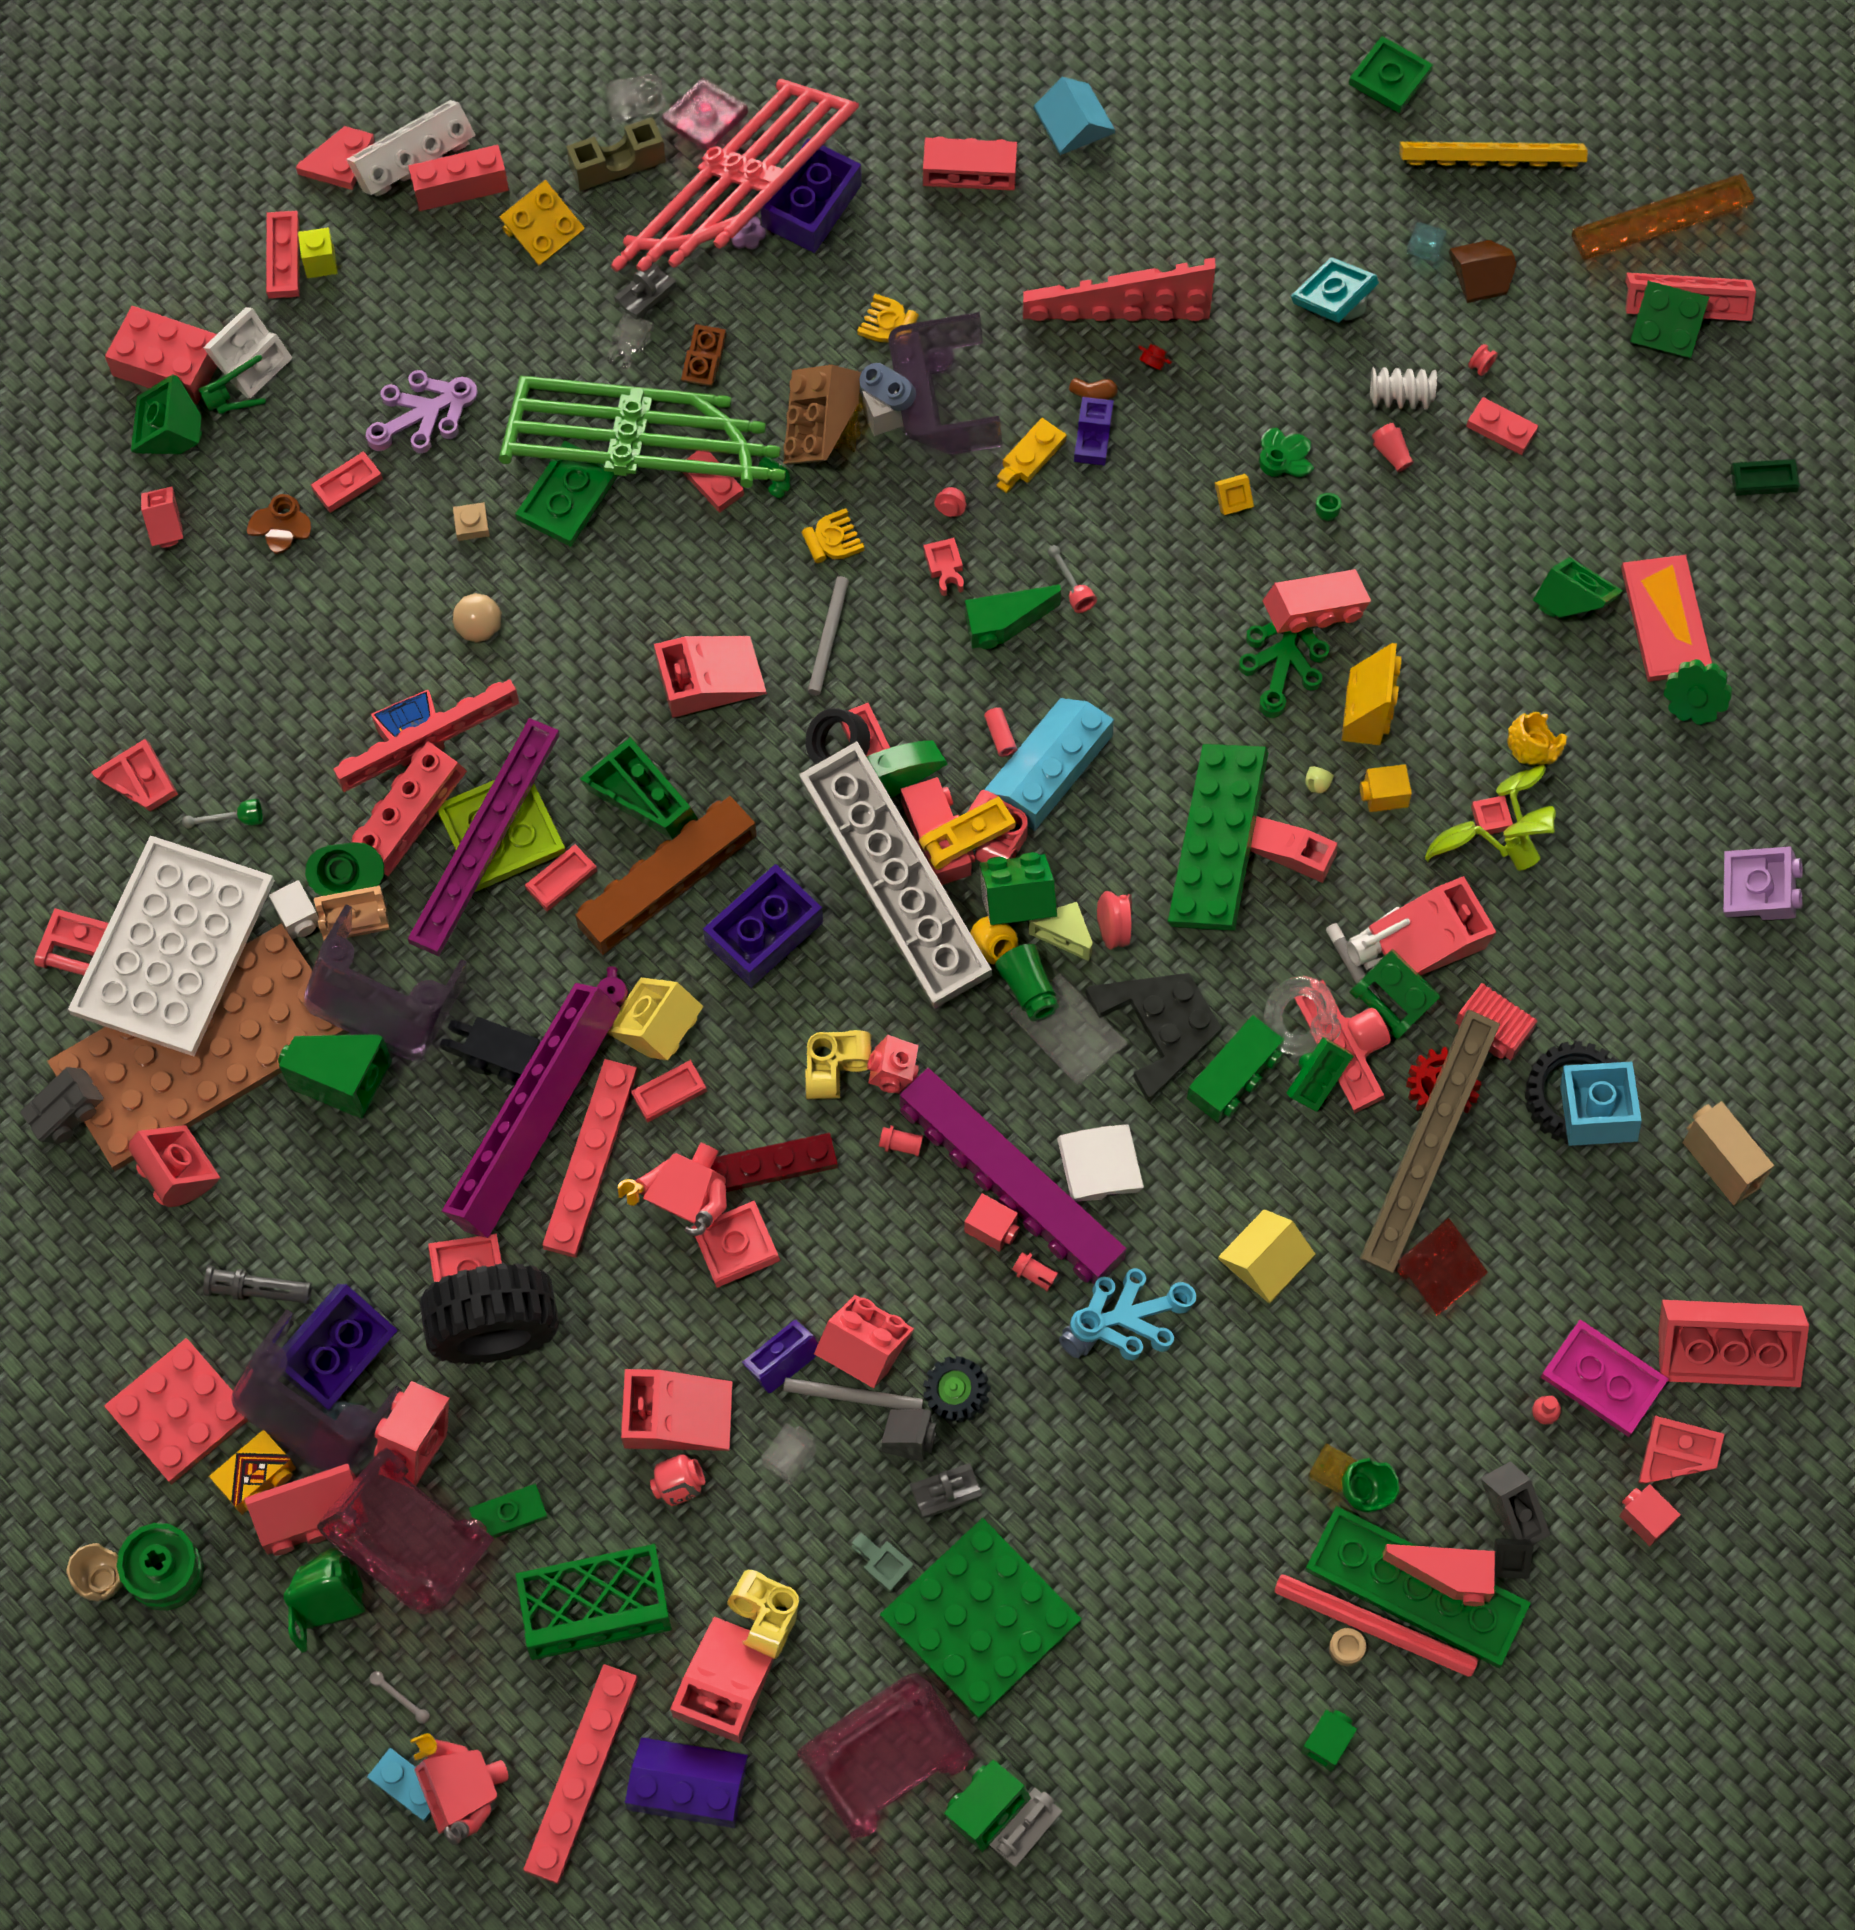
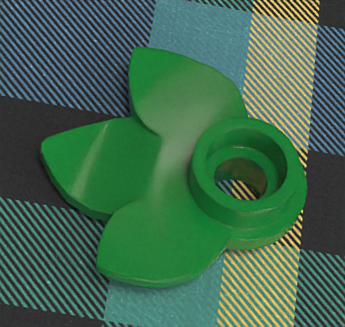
M1276 427L1267 430L1263 434L1260 441L1263 450L1259 455L1261 470L1265 474L1276 477L1286 472L1295 477H1302L1314 470L1313 465L1305 459L1311 449L1309 438L1300 434L1285 436Z

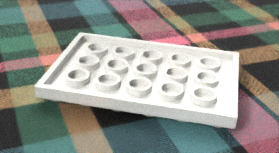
M150 835L68 1008L70 1015L195 1056L275 881L273 876Z

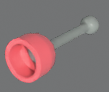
M1056 545L1050 546L1048 549L1049 556L1055 558L1072 587V591L1069 593V601L1076 613L1088 611L1097 602L1095 594L1088 586L1077 585L1060 556V548Z

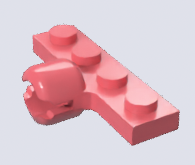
M1324 980L1294 994V999L1317 1043L1319 1044L1321 1039L1325 1037L1354 1055L1338 1079V1083L1354 1113L1385 1099L1377 1080L1366 1062V1058L1370 1053L1388 1045L1391 1041L1389 1030L1380 1013L1374 1008H1369L1351 1018H1345L1340 1013Z

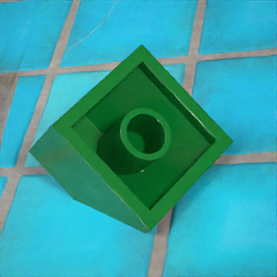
M172 374L137 396L131 452L136 454H182L199 444L202 436L200 429L202 416L178 376Z
M1569 557L1550 569L1533 601L1539 604V609L1545 614L1552 617H1564L1603 608L1620 597L1623 590Z

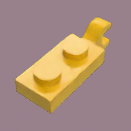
M1041 418L1003 459L1004 469L997 476V479L1000 481L996 487L1008 493L1019 479L1028 483L1066 442L1067 434L1044 418Z

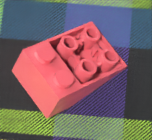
M685 636L654 644L656 662L672 718L767 694L750 636Z
M1464 876L1430 890L1369 926L1371 933L1376 935L1404 919H1409V925L1379 942L1384 956L1393 949L1420 976L1486 949L1496 934L1495 928Z
M625 1369L621 1431L624 1449L730 1451L733 1382L664 1370Z
M714 1617L670 1709L673 1718L740 1744L774 1658L743 1645V1641L747 1640L750 1630Z

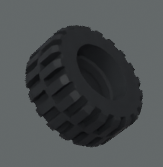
M515 1263L513 1265L496 1264L495 1266H480L472 1270H462L455 1275L441 1278L439 1282L432 1283L428 1289H425L419 1302L427 1350L438 1360H447L449 1363L493 1362V1360H505L512 1358V1356L524 1355L529 1353L530 1350H537L543 1347L544 1343H549L559 1328L552 1280L545 1271L532 1265L524 1266L523 1264Z

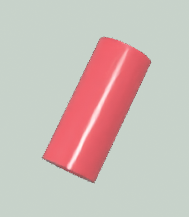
M998 707L988 710L984 717L999 756L1005 757L1015 753L1017 747L1002 708Z

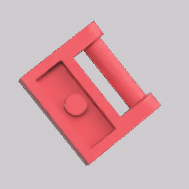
M54 908L35 955V966L45 969L50 966L84 976L89 963L53 954L54 946H59L93 956L109 923Z

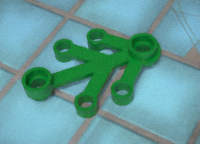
M1273 622L1263 627L1258 625L1251 626L1247 630V644L1253 648H1259L1265 643L1266 639L1278 634ZM1310 627L1297 633H1292L1291 631L1284 632L1282 641L1256 655L1247 653L1240 658L1239 671L1246 676L1254 675L1260 667L1277 659L1270 688L1263 692L1259 703L1261 713L1268 718H1277L1285 710L1286 698L1282 691L1290 662L1302 678V685L1305 689L1314 691L1321 686V672L1309 666L1295 645L1298 634L1309 648L1311 660L1320 663L1328 658L1329 645L1325 641L1318 640ZM1254 633L1259 634L1262 638L1254 640L1251 638V635ZM1321 648L1325 653L1321 655L1316 654L1314 649ZM1247 661L1252 662L1254 667L1247 668L1243 663ZM1309 676H1313L1318 681L1315 683H1311L1307 681L1306 678ZM1276 698L1279 702L1272 704L1267 699Z

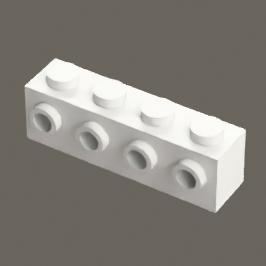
M449 100L346 160L362 191L370 195L380 196L388 192L392 188L390 184L399 179L406 181L411 178L408 165L442 158V155L451 149L454 152L461 150L469 145L468 140L476 135L460 103Z

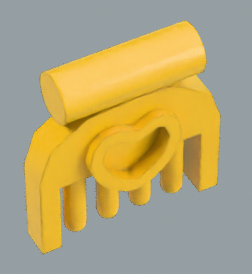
M874 294L871 307L882 311L868 309V314L876 316L877 319L870 316H865L864 319L879 325V327L863 322L857 330V335L877 342L888 343L894 339L897 344L905 346L919 317L918 313L908 310L905 316L902 304L896 300Z
M846 508L821 518L817 522L815 531L813 527H806L802 530L801 533L815 563L825 561L826 555L835 560L844 559L865 551L864 545L860 543L861 540L859 538L842 544L843 541L857 536L856 531L844 535V532L854 528L853 524L841 528L838 527L851 520L850 517H847L848 511Z

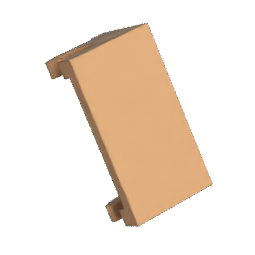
M380 886L314 898L315 908L319 917L318 925L324 942L390 930L385 899Z

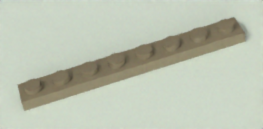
M1470 1009L1466 1011L1360 1260L1390 1274L1394 1272L1500 1023Z

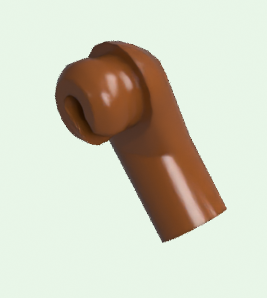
M1075 377L1070 383L1069 391L1080 397L1108 400L1116 396L1118 387L1110 379L1087 383Z

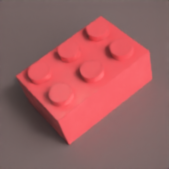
M131 306L105 358L112 376L147 388L153 387L172 374L178 376L194 404L198 405L202 397L199 388L210 382L217 368V365L203 347L217 334Z

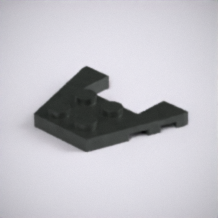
M1190 973L1093 985L1085 990V994L1099 1018L1131 1004L1162 1059L1135 1071L1133 1074V1078L1147 1102L1154 1099L1158 1092L1167 1083H1170L1189 1061H1192L1221 1033L1222 1028Z

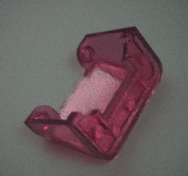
M386 1447L374 1457L317 1524V1527L325 1538L409 1608L418 1613L427 1614L447 1605L494 1538L487 1533L486 1526L479 1520L470 1518L469 1520L460 1519L456 1521L405 1478L409 1472L405 1465L407 1463L406 1459L397 1451L389 1450Z
M916 1673L899 1679L808 1741L797 1752L801 1763L853 1839L857 1837L863 1838L873 1833L878 1828L877 1822L881 1817L878 1811L933 1773L939 1771L943 1774L949 1772L950 1775H955L968 1766V1761L975 1756L932 1685Z

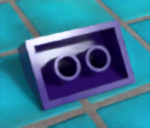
M337 1284L269 1364L294 1386L329 1410L397 1332V1329L347 1284Z
M641 1737L631 1767L625 1805L628 1811L735 1828L748 1755Z

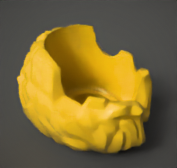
M1533 712L1529 715L1522 714L1508 728L1507 744L1512 751V755L1519 763L1532 766L1550 765L1556 762L1558 757L1563 754L1568 736L1562 733L1557 737L1553 735L1548 729L1547 714L1541 715L1539 712Z

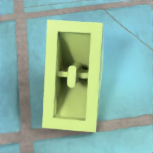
M1077 902L1058 907L1057 917L1029 921L1030 935L1087 961L1090 960L1093 943Z

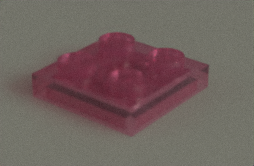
M701 78L662 115V119L666 126L708 151L749 112L745 103L705 78Z

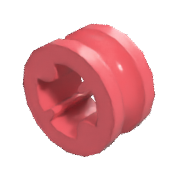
M1486 344L1481 345L1468 364L1470 369L1476 368L1480 376H1483L1492 367L1498 356L1495 350L1490 352Z

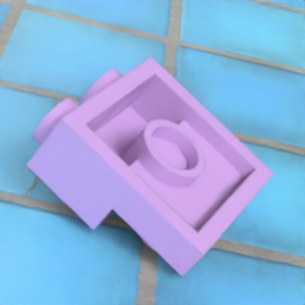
M1792 847L1724 851L1723 912L1725 916L1760 915L1762 920L1796 918V909L1802 908V892L1800 888L1796 889V878H1802L1803 875L1801 858H1796Z

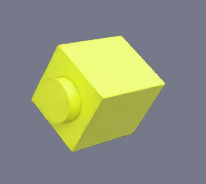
M329 227L298 232L301 259L307 278L338 274L335 249Z

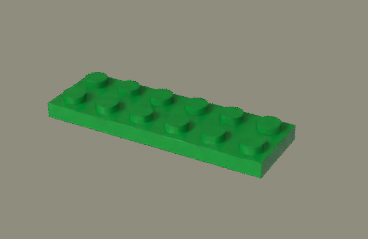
M1202 745L1168 917V923L1171 927L1235 931L1269 754L1266 747Z
M1338 1506L1335 1507L1306 1566V1572L1500 1669L1531 1602L1494 1584V1595L1490 1602H1485L1483 1606L1464 1605L1463 1600L1452 1599L1383 1560V1551L1386 1544L1416 1545Z

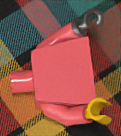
M700 1142L692 1160L675 1153L670 1159H667L637 1180L626 1179L618 1184V1196L622 1198L627 1194V1204L634 1206L639 1202V1194L644 1195L643 1199L655 1206L695 1224L697 1229H690L688 1226L685 1228V1232L688 1235H701L705 1230H710L712 1223L727 1208L725 1177L710 1169L719 1151Z
M425 1733L410 1740L411 1744H417L420 1750L419 1753L413 1755L414 1759L418 1761L427 1757L414 1770L438 1833L444 1832L447 1840L451 1844L457 1845L462 1839L477 1833L491 1813L490 1804L497 1799L494 1785L507 1781L508 1771L502 1760L486 1765L479 1750L469 1751L463 1745L435 1740L431 1734Z

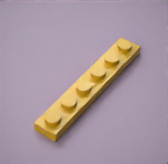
M1400 142L1399 154L1402 160H1407V164L1423 165L1425 160H1437L1439 165H1455L1456 161H1468L1469 165L1483 166L1486 165V161H1499L1498 164L1502 166H1515L1517 161H1529L1531 166H1547L1548 162H1560L1561 166L1575 167L1578 166V162H1587L1588 149L1584 144Z

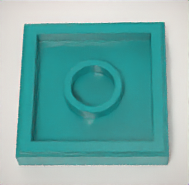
M1331 257L1291 295L1293 304L1339 323L1379 284L1377 275Z

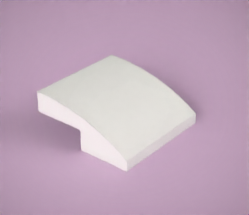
M245 307L203 347L224 375L255 356L262 355L261 361L230 380L247 398L253 397L292 359V356L277 334L269 333L253 308Z
M1129 1124L1081 1130L1060 1135L1057 1138L1070 1197L1074 1201L1102 1200L1107 1195L1138 1193L1144 1188Z

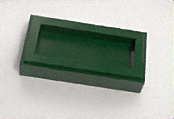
M1796 459L1732 463L1730 468L1735 496L1798 492L1800 488Z

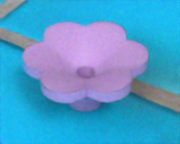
M753 216L731 238L732 244L738 249L744 247L755 249L759 245V240L765 238L766 231L761 226L760 219Z

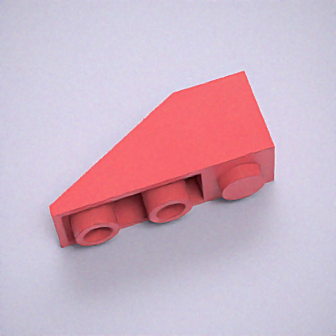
M1257 816L1250 851L1323 883L1337 855V842L1307 829Z

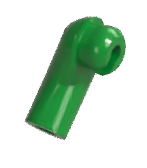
M764 456L758 467L778 468L786 471L785 481H772L773 483L768 488L771 495L779 499L783 498L785 492L791 488L790 473L772 458Z

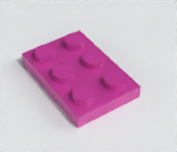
M1581 1319L1541 1375L1543 1380L1628 1437H1630L1668 1381L1666 1376Z

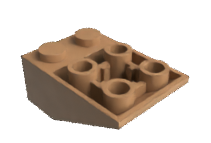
M835 365L792 370L783 464L789 465L825 461L828 459L858 405L861 372Z

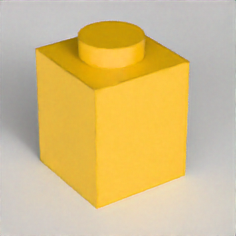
M1406 764L1367 769L1364 781L1360 782V795L1362 801H1367L1369 812L1408 808L1412 792Z

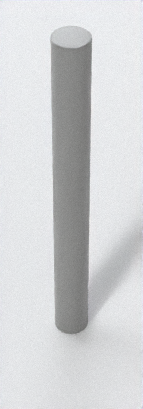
M845 577L836 578L808 688V693L818 696L821 694L849 580Z
M785 1378L783 1388L784 1392L894 1409H922L923 1399L792 1378Z

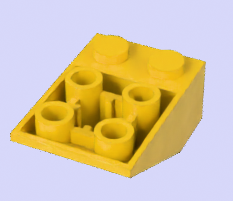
M1397 643L1387 645L1350 669L1341 741L1381 745L1383 734H1389L1394 707L1397 704L1399 686L1396 685L1401 668V656H1396Z

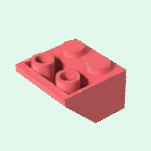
M854 1295L828 1321L814 1354L870 1387L875 1388L889 1372L914 1328L906 1324L902 1318L890 1315L876 1307L869 1299Z

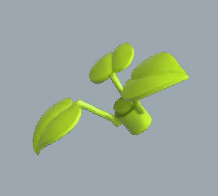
M1539 765L1532 769L1518 772L1501 782L1496 789L1498 796L1510 794L1517 819L1516 823L1509 826L1503 832L1506 842L1505 846L1500 844L1481 826H1475L1473 821L1465 822L1445 830L1434 839L1425 855L1427 863L1431 857L1458 848L1471 840L1475 834H1479L1497 848L1502 857L1509 855L1518 871L1535 865L1541 857L1529 835L1554 833L1556 810L1553 806H1547L1522 817L1517 795L1520 790L1532 787L1542 778L1546 770L1545 765Z

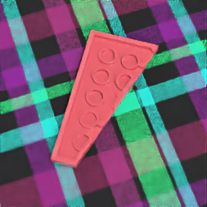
M1215 258L1204 259V265L1190 268L1188 263L1176 264V269L1167 272H1161L1153 268L1108 276V282L1093 284L1092 280L1080 281V286L1071 289L1057 285L1023 291V319L1043 321L1045 319H1063L1066 321L1077 319H1094L1097 321L1108 319H1125L1128 321H1137L1139 319H1156L1159 321L1187 319L1199 321L1201 319H1209L1215 276Z

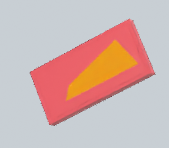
M1686 555L1624 562L1621 570L1647 681L1667 679L1670 673L1678 672L1679 665L1682 662L1698 659L1704 666L1712 663Z

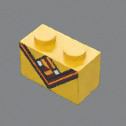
M263 1429L209 1477L237 1511L243 1515L248 1510L244 1498L285 1485L293 1475L291 1472L296 1467Z

